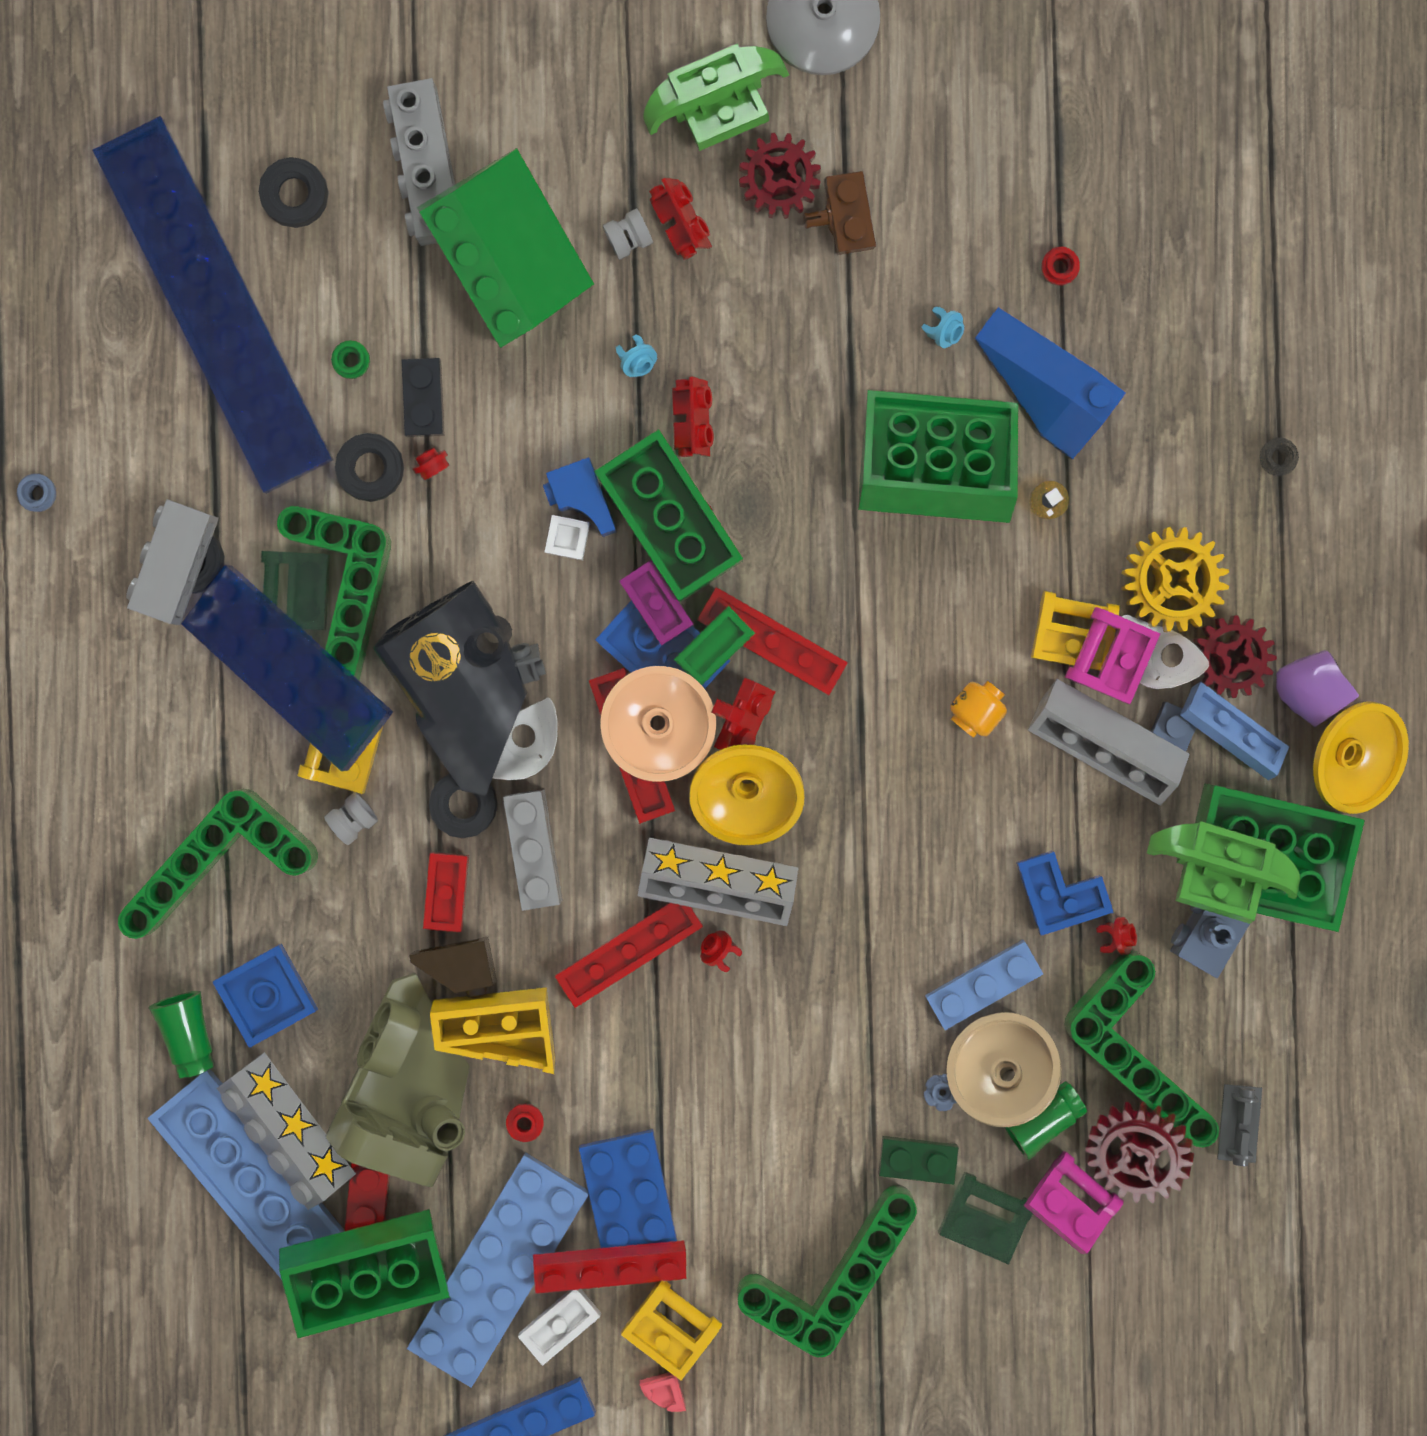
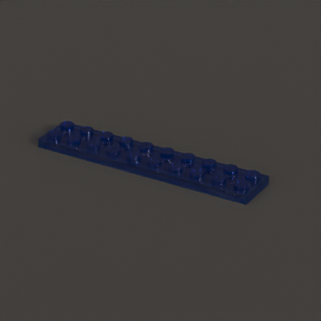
M159 116L93 149L92 151L263 493L267 494L333 461L334 459L165 120Z

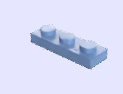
M1199 682L1193 686L1180 716L1267 780L1278 776L1289 746L1223 697L1216 694L1204 683Z
M1021 940L926 994L925 997L944 1030H947L1043 975V972L1026 942Z

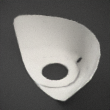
M1130 615L1122 616L1125 619L1160 633L1140 681L1144 686L1155 689L1173 688L1196 679L1208 669V659L1195 644L1183 635L1173 630L1163 632V628L1157 625L1150 628L1148 622ZM1169 644H1178L1183 650V659L1179 665L1168 667L1161 659L1162 651Z
M546 698L519 712L512 731L518 725H529L535 732V741L527 748L518 747L512 740L511 731L493 778L503 780L525 779L537 774L548 764L554 754L557 742L558 723L556 709L550 698Z

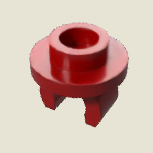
M1117 917L1114 923L1106 922L1096 928L1097 933L1108 932L1113 938L1112 944L1108 943L1100 947V952L1111 953L1117 949L1121 955H1129L1132 946L1137 944L1135 926L1132 923L1129 924L1125 917Z
M719 930L709 934L703 940L700 957L701 961L706 965H716L721 971L728 972L730 968L723 959L729 952H733L739 957L743 953L727 932Z

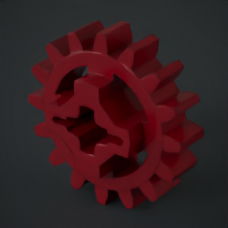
M771 133L770 143L768 144L761 138H758L756 140L757 151L755 152L749 148L745 151V157L750 162H742L739 166V171L747 174V176L739 179V187H749L744 194V200L751 201L755 199L754 211L757 213L763 207L768 208L769 218L774 217L776 210H781L784 219H788L789 211L793 207L801 214L804 209L802 201L805 200L806 202L813 203L815 199L810 189L820 188L821 181L813 178V176L820 174L821 165L811 164L816 157V152L814 150L807 153L803 151L806 142L804 139H801L796 145L792 144L790 133L786 134L784 141H778L776 133ZM775 152L785 153L784 155L776 157H771L769 155ZM799 162L805 171V183L796 174V167ZM755 169L764 178L761 190L757 187L754 179ZM782 170L787 172L786 180L783 178L778 182L773 180L774 172L777 174ZM787 194L791 197L785 200L775 199L776 196Z
M1239 615L1230 616L1228 625L1223 617L1215 619L1216 629L1209 625L1204 626L1202 630L1206 638H1196L1193 641L1200 647V651L1209 661V667L1203 673L1205 677L1201 682L1206 686L1214 684L1213 691L1218 695H1221L1226 689L1228 698H1236L1238 689H1240L1244 696L1252 695L1251 685L1263 688L1265 684L1260 677L1262 675H1273L1274 673L1273 670L1267 667V662L1277 660L1276 655L1268 654L1267 651L1268 648L1275 644L1274 640L1264 641L1262 639L1267 629L1260 627L1253 630L1254 619L1251 618L1246 619L1240 625ZM1235 631L1228 642L1216 641L1222 634ZM1251 643L1255 646L1257 657H1254L1250 646ZM1236 650L1235 655L1240 658L1239 663H1231L1232 659L1227 656V652ZM1210 656L1213 657L1217 667L1215 672L1210 664ZM1239 672L1251 673L1244 680L1232 683V680L1236 678Z

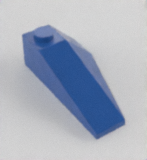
M999 307L974 338L998 374L1004 378L1013 391L1020 406L1024 407L1040 435L1070 459H1074L1126 394V392L1098 371Z

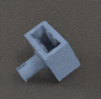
M1191 906L1190 910L1193 913L1186 925L1182 923L1175 930L1171 938V943L1174 945L1170 951L1218 979L1250 924Z

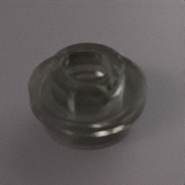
M1274 438L1264 444L1260 451L1259 460L1262 468L1268 474L1283 476L1295 469L1299 460V454L1296 446L1290 440ZM1274 451H1280L1283 454L1284 460L1282 464H1276L1273 461L1272 455Z

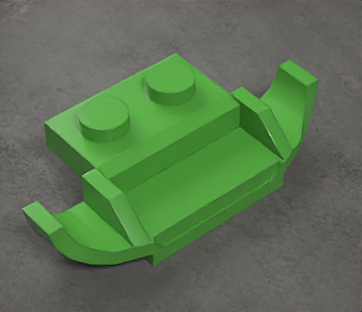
M737 43L667 73L668 78L650 96L643 113V120L650 135L656 133L658 127L671 117L675 116L678 123L685 120L699 151L768 122V112L757 89L762 87L761 79L774 74L785 78L789 76V73L780 55L773 50L758 46L739 47Z
M1202 821L1166 828L1154 833L1150 837L1147 854L1153 856L1159 854L1173 856L1177 858L1176 863L1184 865L1175 900L1177 902L1251 924L1255 921L1262 889L1266 890L1269 887H1274L1286 892L1289 898L1296 899L1300 883L1299 871L1285 854L1275 848L1276 844Z

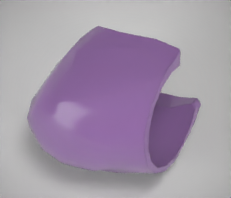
M1326 650L1300 658L1280 668L1276 673V689L1281 700L1294 713L1300 715L1314 727L1320 725L1359 697L1354 687L1341 673L1336 659Z

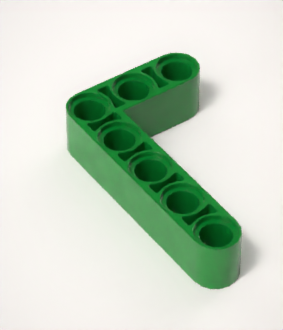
M290 506L285 508L277 519V527L283 537L297 543L348 555L316 685L317 697L323 705L328 707H344L354 700L357 693L392 541L384 529L373 524L299 506ZM296 515H303L306 520V527L302 533L294 535L290 530V521ZM338 523L343 528V537L339 542L331 544L327 540L326 532L331 525ZM377 532L380 536L381 544L375 552L367 553L363 547V540L369 533ZM367 569L371 573L372 582L368 588L359 590L354 583V577L358 571ZM358 606L362 610L363 619L358 626L351 627L346 622V612L350 607ZM343 643H349L354 650V657L347 664L341 663L337 658L338 647ZM336 679L341 681L345 687V694L339 701L332 700L328 694L330 683Z
M250 789L231 791L223 796L124 907L118 916L119 929L123 935L133 939L142 938L156 931L241 835L282 872L292 876L308 872L315 866L318 860L317 848L254 791ZM238 796L245 798L249 805V811L244 817L237 815L233 809V802ZM265 822H271L277 828V838L273 842H268L262 836L261 829ZM212 825H217L223 831V841L219 845H215L209 840L208 830ZM293 847H298L304 851L306 862L303 867H296L290 861L289 855ZM187 853L194 855L198 861V868L195 873H190L184 868L183 858ZM161 882H166L172 888L173 894L170 901L161 899L158 894V886ZM136 910L146 915L147 925L145 929L136 927L133 922V914Z
M1131 951L1129 955H1119L1068 1012L1064 1022L1065 1030L1078 1045L1152 1110L1157 1106H1161L1162 1100L1166 1095L1171 1093L1177 1094L1178 1099L1175 1107L1169 1110H1162L1161 1106L1160 1117L1166 1118L1174 1114L1175 1121L1173 1127L1186 1126L1184 1138L1192 1139V1145L1196 1147H1208L1219 1136V1126L1216 1120L1112 1029L1151 985L1156 972L1151 960L1137 951ZM1133 961H1141L1143 966L1141 975L1135 979H1129L1126 974L1128 965ZM1115 989L1118 994L1116 1003L1111 1007H1103L1101 1004L1103 993L1107 990ZM1083 1018H1091L1093 1022L1092 1030L1087 1035H1077L1076 1025L1078 1021ZM1112 1043H1119L1121 1046L1120 1055L1114 1060H1106L1104 1052L1107 1046ZM1147 1068L1149 1070L1147 1082L1142 1085H1134L1133 1075L1139 1069ZM1197 1119H1205L1206 1125L1204 1130L1200 1134L1191 1135V1124Z
M892 1185L882 1192L813 1306L764 1276L749 1274L740 1280L737 1287L738 1306L741 1312L814 1357L819 1358L830 1355L840 1342L916 1217L917 1208L911 1192L901 1185ZM898 1198L906 1200L908 1205L903 1212L895 1214L888 1210L889 1204L893 1200ZM876 1231H883L888 1234L887 1241L882 1245H872L868 1242V1239ZM857 1263L865 1264L868 1267V1271L864 1276L856 1278L848 1273L853 1265ZM750 1289H759L765 1294L762 1300L758 1302H750L745 1299L744 1295ZM836 1296H843L849 1300L845 1308L838 1310L831 1308L829 1302ZM786 1308L792 1309L797 1313L796 1317L789 1322L780 1321L777 1318V1314L780 1310ZM817 1328H822L829 1332L825 1340L818 1342L812 1340L809 1335Z

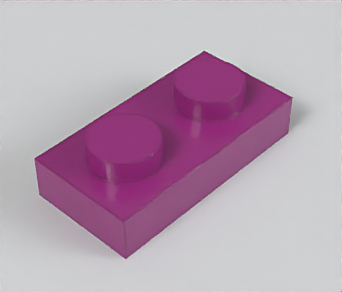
M652 560L619 581L661 646L694 625Z

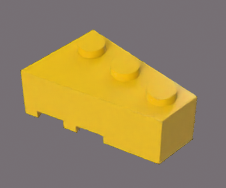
M547 987L483 994L473 997L436 999L433 1001L430 1019L434 1050L481 1060L488 1058L507 1062L506 1065L516 1067L523 1065L554 1074L555 1051Z

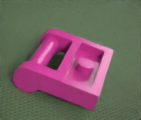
M1095 607L1090 617L1093 619L1092 625L1074 667H1069L1065 678L1125 704H1131L1160 633ZM1107 626H1111L1118 630L1098 677H1094L1087 673Z
M1064 1151L1054 1160L1024 1206L1080 1254H1088L1110 1219L1120 1210L1124 1200L1119 1198L1115 1192L1110 1194L1074 1163V1157ZM1063 1175H1066L1101 1205L1096 1213L1059 1183Z

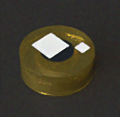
M1045 481L1037 485L1031 492L1029 499L1031 510L1036 516L1045 520L1061 516L1069 505V495L1066 488L1056 481Z

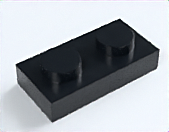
M402 359L405 436H445L441 359Z

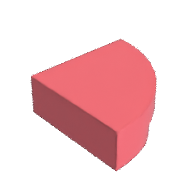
M668 1372L640 1380L639 1385L648 1400L667 1409V1411H686L679 1379Z

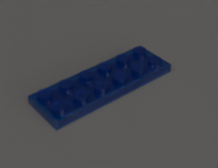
M224 565L181 623L340 771H348L393 713L387 705L231 565Z

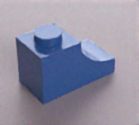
M589 457L547 472L546 475L549 482L543 484V488L550 506L557 504L561 512L574 510L586 515L596 524L602 537L617 532Z

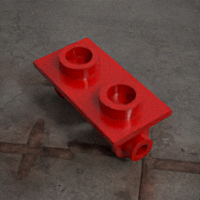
M663 178V184L649 191L652 196L650 202L661 224L675 219L677 224L665 230L676 254H681L683 260H686L697 254L695 248H712L708 236H710L709 228L705 221L696 215L691 205L693 197L688 187L683 182H680L679 179Z
M693 376L689 377V379L676 380V387L672 388L673 415H686V422L673 423L674 450H678V457H692L693 454L711 457L710 447L713 445L714 433L712 426L709 424V409L712 406L713 398L708 381Z

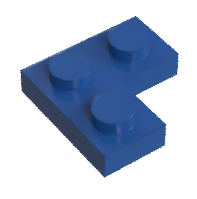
M1054 851L1016 862L1038 932L1041 936L1114 913L1103 877L1098 875L1065 886Z

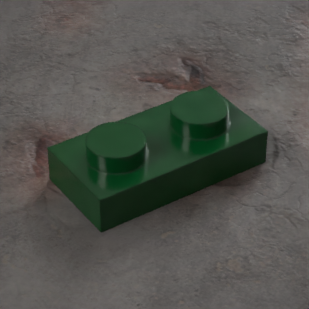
M882 1136L878 1174L881 1177L954 1185L959 1147L957 1144Z

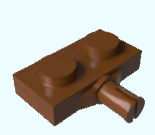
M863 171L825 177L824 186L827 197L825 210L804 212L805 228L828 225L834 237L837 255L873 250L876 247Z

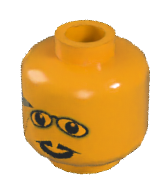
M986 681L983 686L977 682H969L950 705V710L954 714L951 720L972 738L977 734L988 736L1007 713L1006 706L1000 701L1005 694L989 681Z

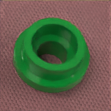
M348 340L336 346L332 353L331 362L334 370L343 378L357 379L367 372L370 366V355L361 343ZM350 354H356L358 357V362L353 367H348L345 364V359Z

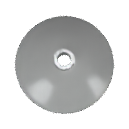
M769 0L766 12L767 30L775 50L788 64L809 74L833 75L855 66L870 51L879 30L880 7L878 0ZM820 4H828L832 10L828 14H822L818 11L817 7Z

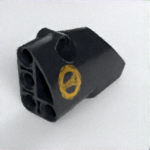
M474 581L458 587L397 622L382 635L373 649L416 710V722L420 731L460 789L465 792L486 795L527 691L509 644L512 637L510 623L505 618L493 613L492 607ZM484 633L493 634L498 639V643L490 642Z

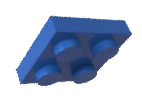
M282 943L213 981L216 990L249 1048L318 1010Z

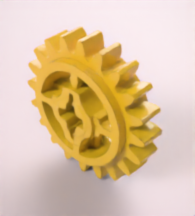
M1171 527L1163 529V539L1156 532L1148 534L1150 546L1143 541L1137 542L1135 545L1141 555L1130 554L1126 557L1134 565V568L1122 570L1121 573L1132 579L1131 583L1121 587L1123 591L1134 592V596L1126 604H1140L1141 607L1135 617L1141 618L1150 614L1148 622L1150 628L1155 627L1162 620L1163 632H1170L1174 622L1179 632H1185L1188 629V620L1195 628L1201 627L1202 619L1200 614L1206 618H1213L1215 613L1210 604H1224V600L1216 594L1217 591L1229 589V585L1219 582V577L1229 573V569L1217 568V563L1223 560L1224 554L1211 556L1210 552L1214 548L1215 542L1212 541L1202 546L1200 544L1202 540L1201 532L1195 533L1188 539L1187 527L1180 528L1176 537ZM1174 549L1189 554V556L1184 561L1177 563L1170 559L1166 560L1160 553L1164 550ZM1149 566L1153 568L1152 572L1156 580L1151 594L1147 586ZM1199 566L1203 574V588L1201 594L1198 592L1199 588L1195 582V576ZM1178 572L1181 575L1178 580L1181 586L1171 587L1169 584L1172 581L1170 574ZM1170 597H1176L1179 600H1185L1190 607L1182 611H1174L1162 607L1161 604Z

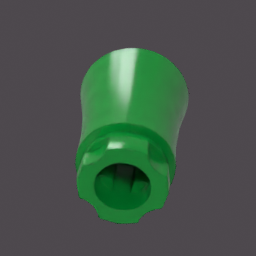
M201 991L178 994L158 1001L148 1007L167 1047L171 1064L175 1065L178 1078L196 1076L214 1068L215 1064L211 1055L213 1050L203 1014Z
M1065 1081L1059 1085L1054 1099L1040 1115L1024 1124L1004 1128L1021 1154L1029 1161L1046 1144L1074 1125L1076 1119L1087 1113V1109L1075 1089Z

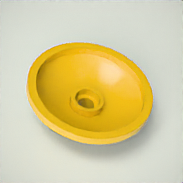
M1361 702L1343 710L1326 727L1316 747L1313 776L1318 794L1328 806L1343 813H1363L1379 805L1394 790L1404 772L1409 750L1407 729L1396 711L1377 702Z
M736 745L715 752L700 764L693 775L690 785V805L698 823L714 837L731 844L759 845L781 837L798 821L804 806V785L795 766L780 753L757 745ZM743 780H751V781H753V782H752V783H749V784H746V783H743L742 781H743Z

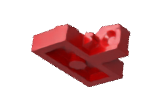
M744 678L733 705L717 699L711 713L726 720L714 747L722 750L736 745H754L757 732L764 717L771 708L772 699L776 691L748 678Z

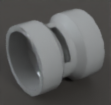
M637 208L626 213L625 218L618 222L612 220L602 225L619 260L629 256L631 250L636 247L645 248L653 244L649 230ZM623 231H626L629 238L628 240Z
M356 792L345 799V804L340 809H332L324 816L331 830L346 845L356 840L358 832L363 828L369 829L378 822V818L373 810Z

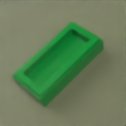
M728 606L674 660L687 674L703 685L755 632Z

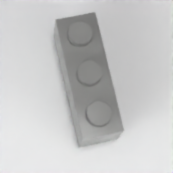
M166 499L164 506L160 505L154 515L153 527L156 529L151 542H146L141 551L139 561L143 565L138 578H133L128 587L126 598L130 601L127 609L169 624L180 625L219 518Z
M545 789L504 796L503 800L522 911L560 905L563 898Z

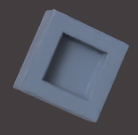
M1163 702L1150 732L1186 751L1196 727L1180 716L1182 708L1168 702Z

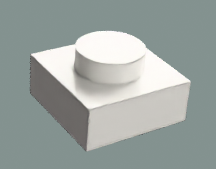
M552 515L545 553L583 561L590 523Z

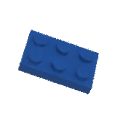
M631 600L595 640L630 672L650 666L672 667L685 672L674 658L700 632L691 626L661 646ZM729 659L702 685L704 689L730 662Z
M653 1129L579 1146L601 1248L677 1241Z

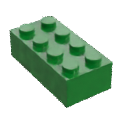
M659 429L594 471L679 603L743 562V557Z
M430 1209L279 1249V1272L297 1338L450 1298L447 1277Z

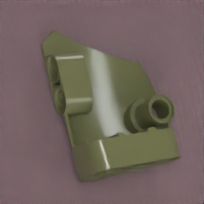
M412 973L391 981L360 1045L357 1054V1071L325 1137L336 1153L351 1163L423 1186L433 1187L448 1157L447 1152L458 1147L464 1140L465 1127L459 1118L470 1066L464 1056L434 1050L430 1019L432 1002L416 973ZM448 1123L445 1129L438 1132V1129L443 1124Z

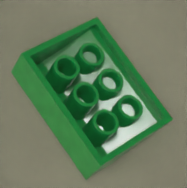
M517 148L417 207L500 348L538 326L594 285L593 280Z
M875 390L867 391L858 510L1010 523L1018 498V403Z
M1204 783L1195 823L1202 821L1276 844L1275 848L1285 854L1299 871L1300 883L1296 899L1289 898L1286 892L1274 887H1269L1266 890L1262 889L1256 914L1339 932L1365 820Z

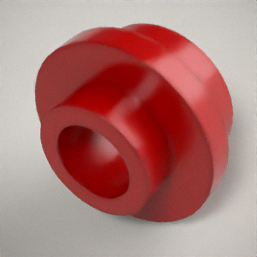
M1067 247L1051 249L1046 253L1041 263V271L1044 278L1049 283L1057 286L1071 283L1077 277L1080 270L1078 256ZM1054 262H1064L1066 272H1056L1053 267Z
M435 447L415 458L418 465L412 468L415 474L419 473L423 480L429 479L449 466L445 458L448 454L445 450L437 452Z
M527 1103L519 1104L512 1108L506 1118V1128L509 1135L520 1142L535 1140L541 1134L544 1127V1118L541 1111L536 1106ZM522 1117L528 1118L532 1123L531 1128L527 1130L521 1129L518 1126V1120Z

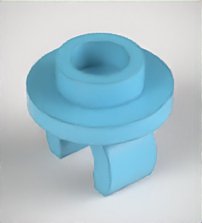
M934 307L932 312L937 318L941 319L939 325L930 327L923 324L921 328L929 338L935 340L938 346L948 348L952 344H956L963 335V317L957 311L953 310L947 313L941 307Z
M636 334L633 336L636 347L628 352H625L620 345L616 347V352L621 360V369L629 377L646 375L652 370L657 360V353L651 345L645 344L643 339Z

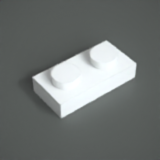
M582 1289L569 1290L520 1331L518 1338L543 1366L600 1318L601 1312Z

